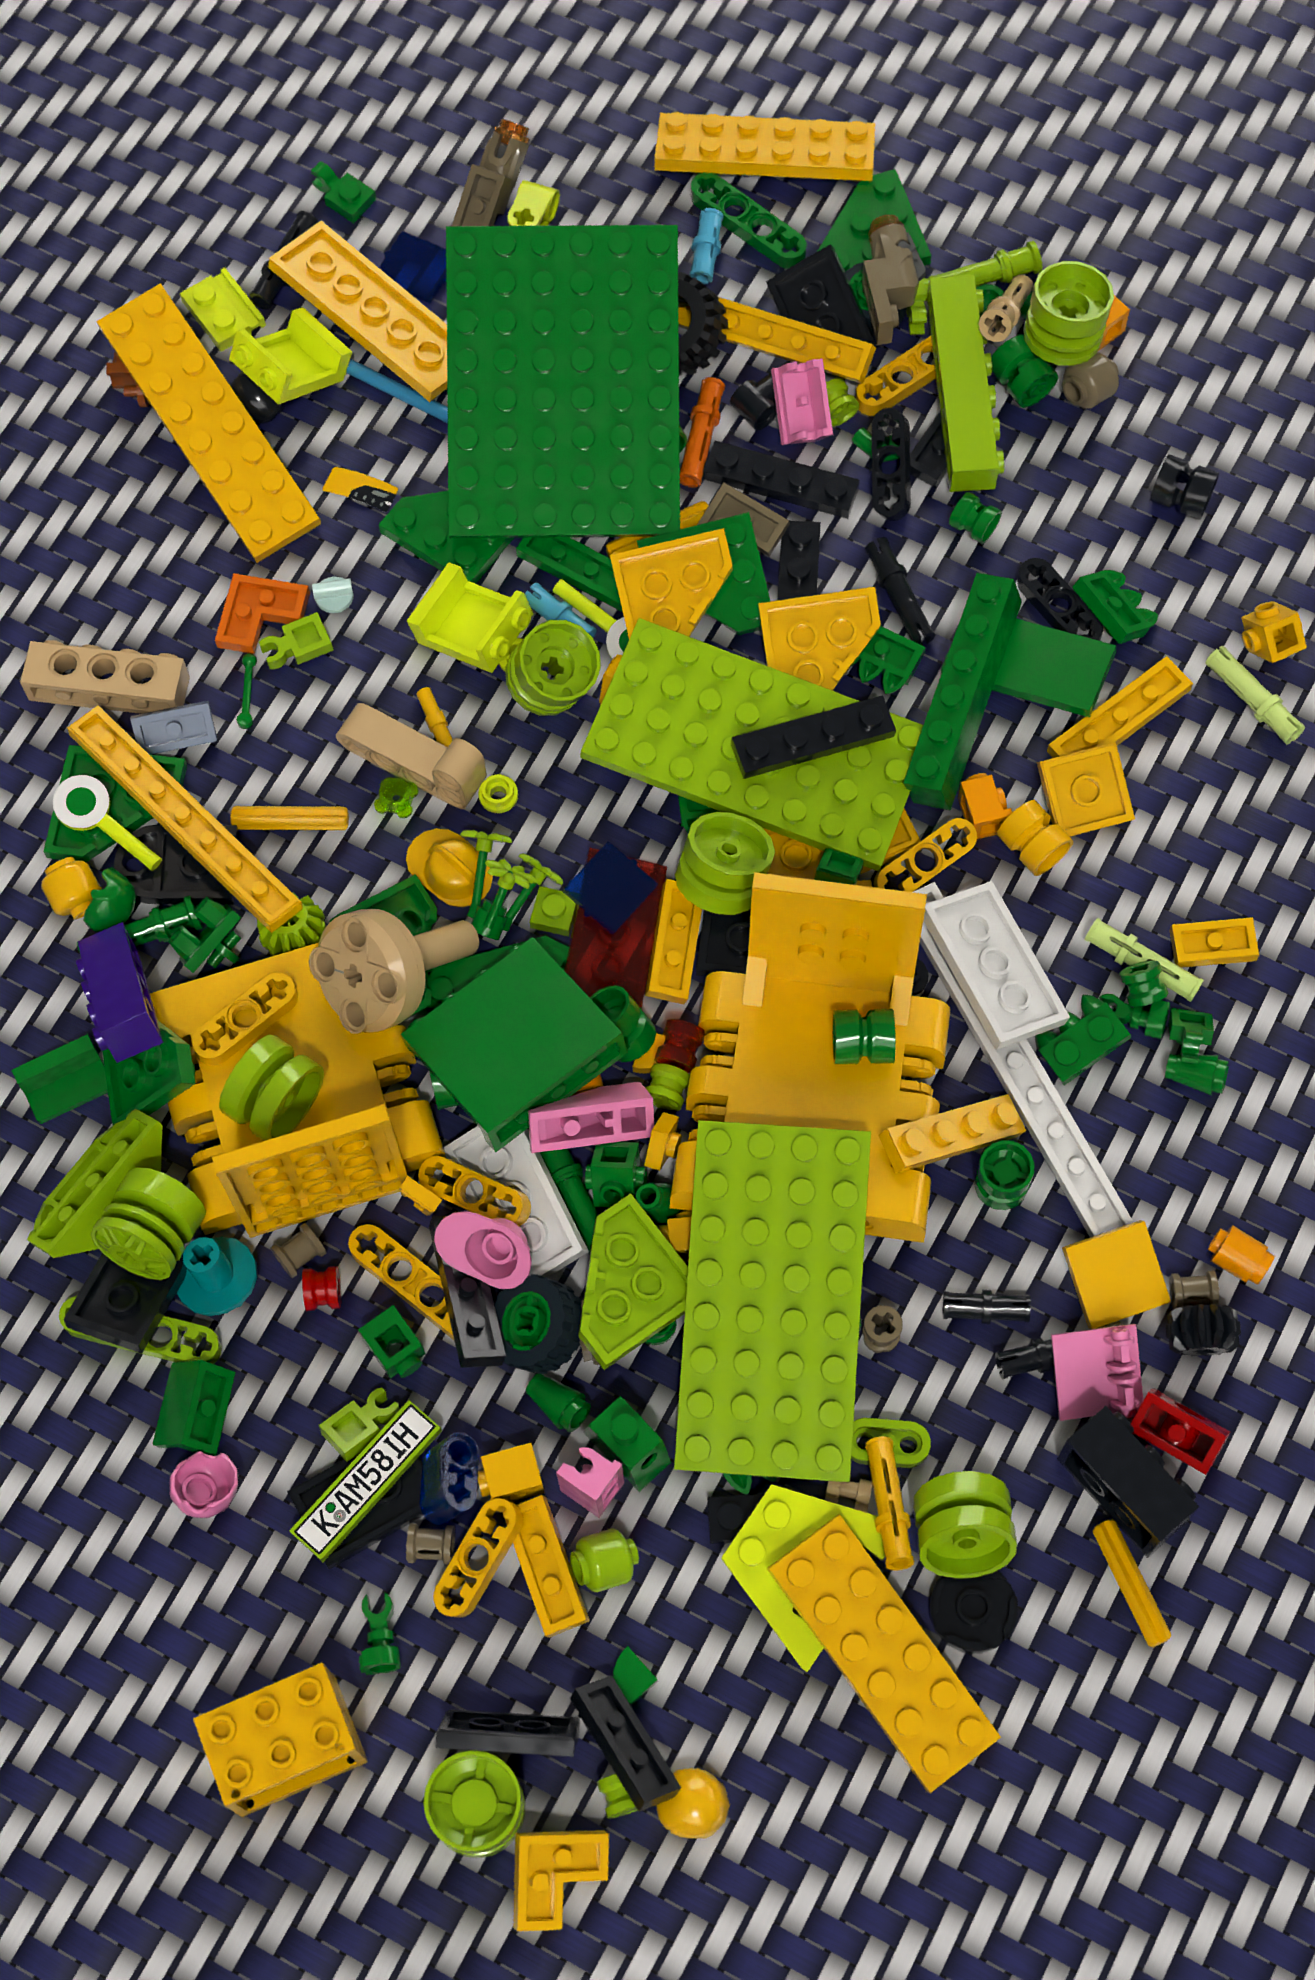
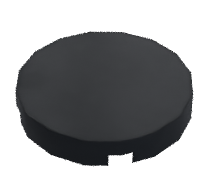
M998 1570L976 1578L956 1579L941 1576L937 1580L930 1596L929 1617L935 1632L948 1646L962 1653L981 1654L996 1649L1010 1636L1018 1618V1600L1011 1585Z

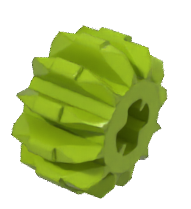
M308 895L300 899L303 909L273 933L257 919L261 945L266 950H269L272 956L320 941V937L326 928L323 910L318 905H315Z

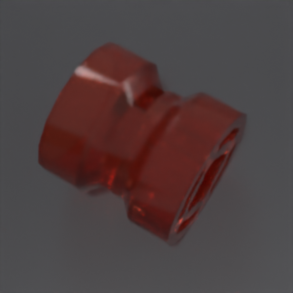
M667 1020L663 1031L665 1041L663 1045L658 1047L654 1061L656 1063L669 1064L690 1073L695 1068L697 1057L695 1056L696 1048L702 1045L706 1032L701 1027L684 1020Z

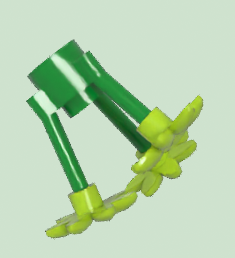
M464 830L461 832L460 836L477 839L476 851H479L472 903L467 916L473 918L471 924L478 934L493 940H499L503 930L509 931L514 917L536 885L540 886L546 877L558 885H563V879L557 873L551 871L549 867L542 866L537 859L524 853L519 854L518 857L533 867L529 874L524 872L523 866H513L511 868V865L505 859H500L498 862L487 860L488 852H492L493 841L512 843L510 837L497 833L487 835L483 831L477 832L475 830ZM488 866L490 869L487 873L499 877L497 884L500 887L494 901L484 900L481 906L485 869ZM517 883L524 888L506 913L507 908L502 906L508 890H512L514 884Z

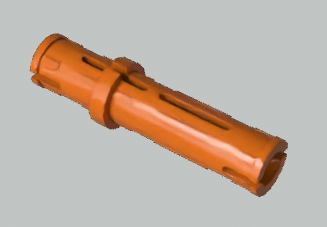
M706 377L705 380H702L697 405L691 410L690 418L692 425L680 469V483L686 487L696 488L698 485H701L713 430L720 422L721 414L719 407L725 390V384L717 378Z

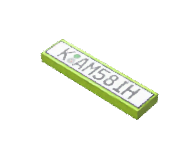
M408 1400L289 1532L319 1560L324 1562L442 1432L441 1427Z

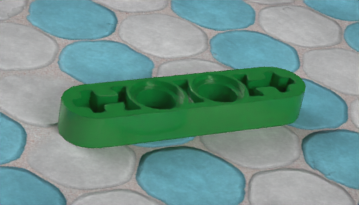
M700 173L693 178L691 182L692 203L703 211L705 208L720 210L723 213L722 226L775 264L788 269L806 258L807 243L799 232L714 173ZM732 205H738L744 209V212L739 216H730L725 212V209ZM758 225H766L772 229V232L766 236H759L752 230Z

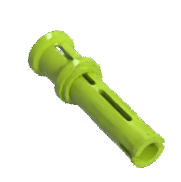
M1033 240L1027 242L1026 247L1006 252L1004 249L999 250L994 254L993 258L949 272L932 275L928 278L975 275L976 287L1000 280L1001 283H1009L1017 275L1029 272L1039 274L1042 271V259L1038 246Z

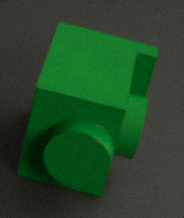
M394 1305L358 1329L363 1342L370 1349L390 1379L396 1374H399L401 1378H405L422 1365V1361L419 1358L426 1354L423 1345ZM399 1343L404 1346L395 1355L388 1353L390 1346Z

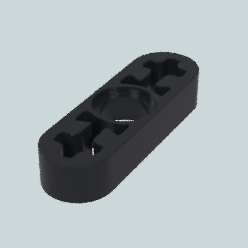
M885 408L874 416L871 426L872 502L876 512L889 521H897L906 516L911 506L910 425L907 418L895 408ZM890 419H893L899 425L892 429V441L897 445L900 444L899 447L890 445L889 434L883 430V427L889 426ZM890 455H898L901 460L899 469L893 474L883 473L882 463L884 459ZM883 482L892 484L893 494L900 499V502L893 504V510L884 505V501H888L891 498V488L883 484Z
M1031 558L1026 560L1019 569L1017 586L1054 629L1076 635L1078 628L1082 631L1090 629L1092 631L1090 638L1101 641L1103 624L1059 573L1043 559ZM1031 573L1034 577L1042 575V582L1040 583L1036 579L1030 582L1028 580L1029 574ZM1043 589L1046 590V593L1044 594V596H1042ZM1055 598H1063L1069 602L1071 608L1066 612L1059 613L1051 609L1049 602ZM1076 614H1078L1077 620L1075 622L1073 619L1076 616Z

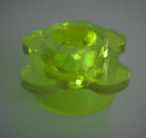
M389 777L383 779L380 783V797L374 802L375 810L380 814L386 812L394 813L402 819L409 817L413 812L411 804L413 798L418 795V787L413 782L407 783L401 778ZM395 795L400 796V799L395 801L393 800V797Z

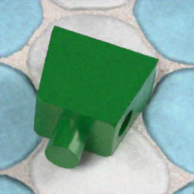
M621 1396L583 1431L611 1463L616 1460L622 1464L624 1477L638 1492L644 1489L671 1463L662 1439ZM652 1455V1458L642 1466L643 1462Z

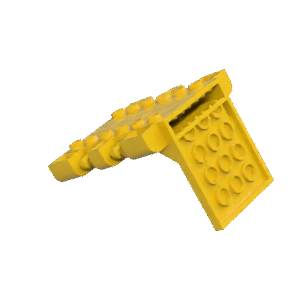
M754 872L746 974L726 971L708 974L705 979L697 1037L704 1038L703 1044L708 1049L715 1052L734 1054V1057L716 1056L713 1054L701 1058L700 1066L693 1068L690 1072L686 1110L693 1111L692 1118L696 1122L704 1120L871 1131L865 1235L924 1243L931 1178L923 1173L925 1165L895 1173L878 1135L887 1128L939 1114L940 1103L932 1097L933 1089L930 1085L923 1082L901 1079V1076L921 1079L932 1077L935 1075L936 1068L943 1069L946 1055L950 1007L938 999L912 996L927 894ZM857 1009L861 1016L865 1017L869 1010L893 1009L896 1039L895 1062L893 1064L871 1063L867 1056H862L858 1064H834L833 1011ZM697 1129L689 1132L688 1141L678 1146L670 1195V1208L692 1211Z
M319 942L150 993L157 1020L190 1045L192 1062L194 1065L199 1064L200 1068L195 1070V1084L167 1103L174 1129L178 1136L185 1134L186 1141L190 1144H198L219 1138L221 1143L220 1145L195 1153L191 1160L193 1166L197 1168L190 1171L187 1175L191 1191L201 1200L206 1210L205 1218L201 1223V1228L205 1235L243 1224L249 1237L252 1238L400 1192L399 1187L408 1176L407 1173L420 1169V1166L427 1158L432 1156L446 1158L429 1102L417 1100L419 1096L414 1088H403L386 1094L382 1093V1087L407 1079L411 1075L408 1065L417 1063L414 1053L409 1051L401 1037V1033L407 1030L406 1027L396 1025L378 1032H361L358 1034L347 1031L342 1025L338 1014L326 1000L319 981L314 978L310 971V953L314 948L318 947ZM273 972H282L292 978L298 993L296 1005L289 1012L222 1064L206 1065L198 1059L192 1047V1037L200 1026L266 975ZM275 986L270 990L272 997L276 996L281 1000L286 996L284 989L279 990ZM257 998L255 1001L260 1005L263 1014L267 1013L266 1005L261 1003L260 998ZM249 1009L241 1010L235 1015L234 1024L240 1028L250 1027L256 1021L257 1014ZM224 1024L222 1026L225 1034L228 1033L232 1040L235 1036L230 1032L227 1024ZM267 1035H276L292 1046L294 1057L306 1055L321 1065L324 1070V1079L316 1100L299 1125L291 1133L263 1141L251 1132L250 1122L238 1124L223 1114L219 1108V1102L228 1077L247 1050L259 1039ZM208 1038L204 1041L206 1047L213 1049V1051L220 1048L218 1040L214 1041Z

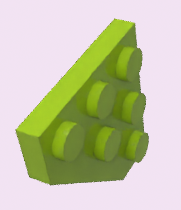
M631 1193L599 1214L594 1225L578 1337L604 1370L685 1314L688 1266Z

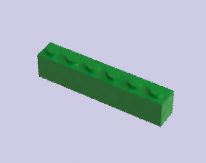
M976 573L903 782L905 788L911 790L909 795L913 803L949 811L952 808L1022 604L1014 579Z

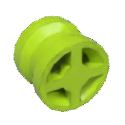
M835 378L826 382L832 426H838L847 422L859 409L857 399L854 395L847 393L848 386L842 378Z
M654 1064L650 1072L652 1078L651 1085L645 1087L653 1097V1106L669 1111L681 1110L684 1103L682 1093L684 1089L688 1088L690 1074L669 1064Z
M616 1774L597 1781L599 1791L606 1795L608 1804L605 1811L608 1819L638 1811Z

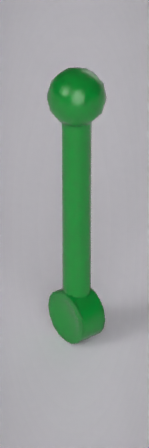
M247 653L242 658V664L245 666L242 712L236 718L237 724L241 729H248L253 725V719L249 714L252 672L253 667L257 664V658L252 653Z

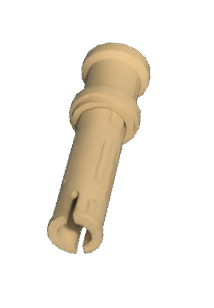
M1025 275L1014 277L1003 295L993 299L987 310L982 314L979 320V330L987 340L1000 342L1010 335L1012 328L1020 319V308L1034 288L1033 282L1029 277ZM1021 287L1020 291L1017 292L1016 289Z

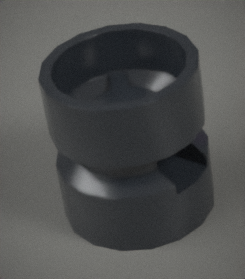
M1168 454L1156 479L1150 501L1168 508L1175 504L1179 505L1181 513L1201 520L1213 494L1219 473L1200 465L1195 469H1191L1189 461ZM1178 482L1187 483L1184 491L1176 487Z

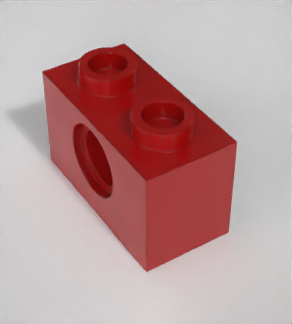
M1155 1388L1148 1391L1131 1422L1134 1434L1205 1475L1212 1468L1231 1433Z

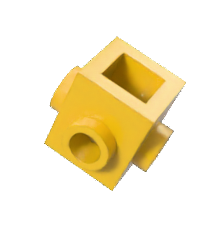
M1265 602L1256 606L1254 612L1241 617L1245 630L1242 632V640L1246 649L1250 653L1271 663L1283 660L1307 648L1302 623L1297 611L1277 602Z

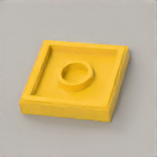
M1116 742L1037 762L1052 825L1058 824L1069 837L1135 820Z
M1139 1220L1062 1247L1089 1329L1099 1328L1171 1302L1145 1221Z

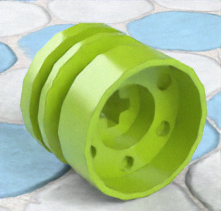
M1061 261L1049 265L1039 273L1034 284L1030 308L1027 312V319L1023 328L1025 342L1035 355L1044 361L1056 365L1074 366L1087 362L1097 354L1114 300L1113 286L1106 275L1094 266L1079 261Z
M567 620L546 621L535 626L510 654L505 668L506 685L513 699L525 710L539 716L558 715L569 710L596 683L601 669L600 652L593 637L581 626ZM544 667L549 668V674L554 676L552 679L547 678V672L542 670Z
M136 1167L129 1170L115 1192L114 1203L106 1206L101 1219H98L92 1229L91 1237L99 1250L118 1266L147 1279L163 1280L171 1275L177 1263L176 1261L180 1260L185 1250L183 1244L192 1240L205 1218L206 1210L196 1194L180 1181L150 1168Z

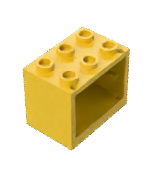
M323 1662L193 1718L224 1806L241 1817L368 1762L337 1679ZM349 1756L355 1760L354 1763L350 1764L348 1762ZM249 1800L254 1801V1806L252 1808H248L247 1802Z

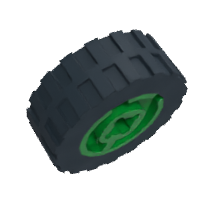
M531 1274L521 1285L499 1292L494 1307L506 1353L503 1363L531 1373L548 1374V1371H556L561 1368L562 1364L569 1362L572 1358L571 1355L575 1350L577 1351L580 1345L578 1334L582 1313V1303L579 1297L574 1295L575 1291L571 1287L547 1277Z

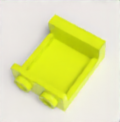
M304 307L292 310L287 329L257 339L245 329L238 330L229 360L279 405L342 382L352 351Z
M448 562L409 616L407 623L418 644L493 673L500 661L507 657L510 647L521 631L528 627L533 611L523 592L516 590L511 597L487 589L467 581L462 568Z

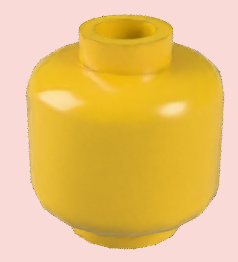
M67 857L45 869L46 876L42 880L41 888L55 914L60 916L72 915L74 920L84 917L87 907L93 900L91 891L101 890V887L87 862L75 861L73 857Z

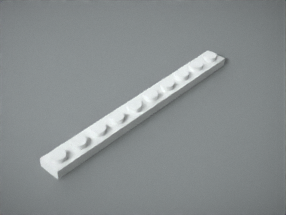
M935 882L913 892L927 894L926 904L944 898ZM923 921L920 938L921 946L1003 1088L1010 1095L1017 1112L1088 1235L1093 1237L1134 1223L1028 1040L1025 1039L998 1050L994 1048Z

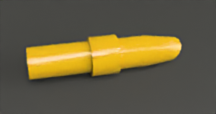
M429 687L422 688L417 691L416 695L426 716L425 721L428 728L434 734L437 742L449 747L453 739L447 727L448 722L445 715L440 711Z

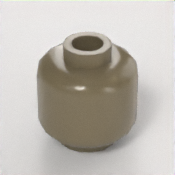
M1099 352L1087 362L1068 366L1063 375L1062 389L1064 395L1072 404L1082 408L1097 406L1117 392L1119 386L1118 367L1113 360Z

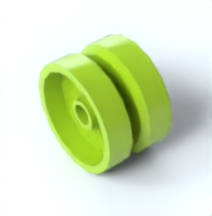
M713 812L700 816L691 824L677 866L675 879L678 889L688 901L700 909L715 914L736 915L750 910L754 872L768 874L773 861L775 849L771 837L763 827L741 815L728 812Z
M267 1035L249 1048L234 1067L222 1090L219 1108L223 1114L238 1124L250 1122L251 1132L263 1141L291 1133L306 1116L317 1098L324 1079L323 1067L306 1055L294 1057L291 1045L276 1035Z
M976 1471L951 1472L931 1479L923 1484L915 1493L913 1510L915 1526L918 1528L919 1559L927 1570L939 1576L956 1579L976 1578L994 1573L1003 1568L1016 1555L1017 1540L1015 1526L1011 1520L1012 1506L1010 1493L1002 1480L991 1474Z

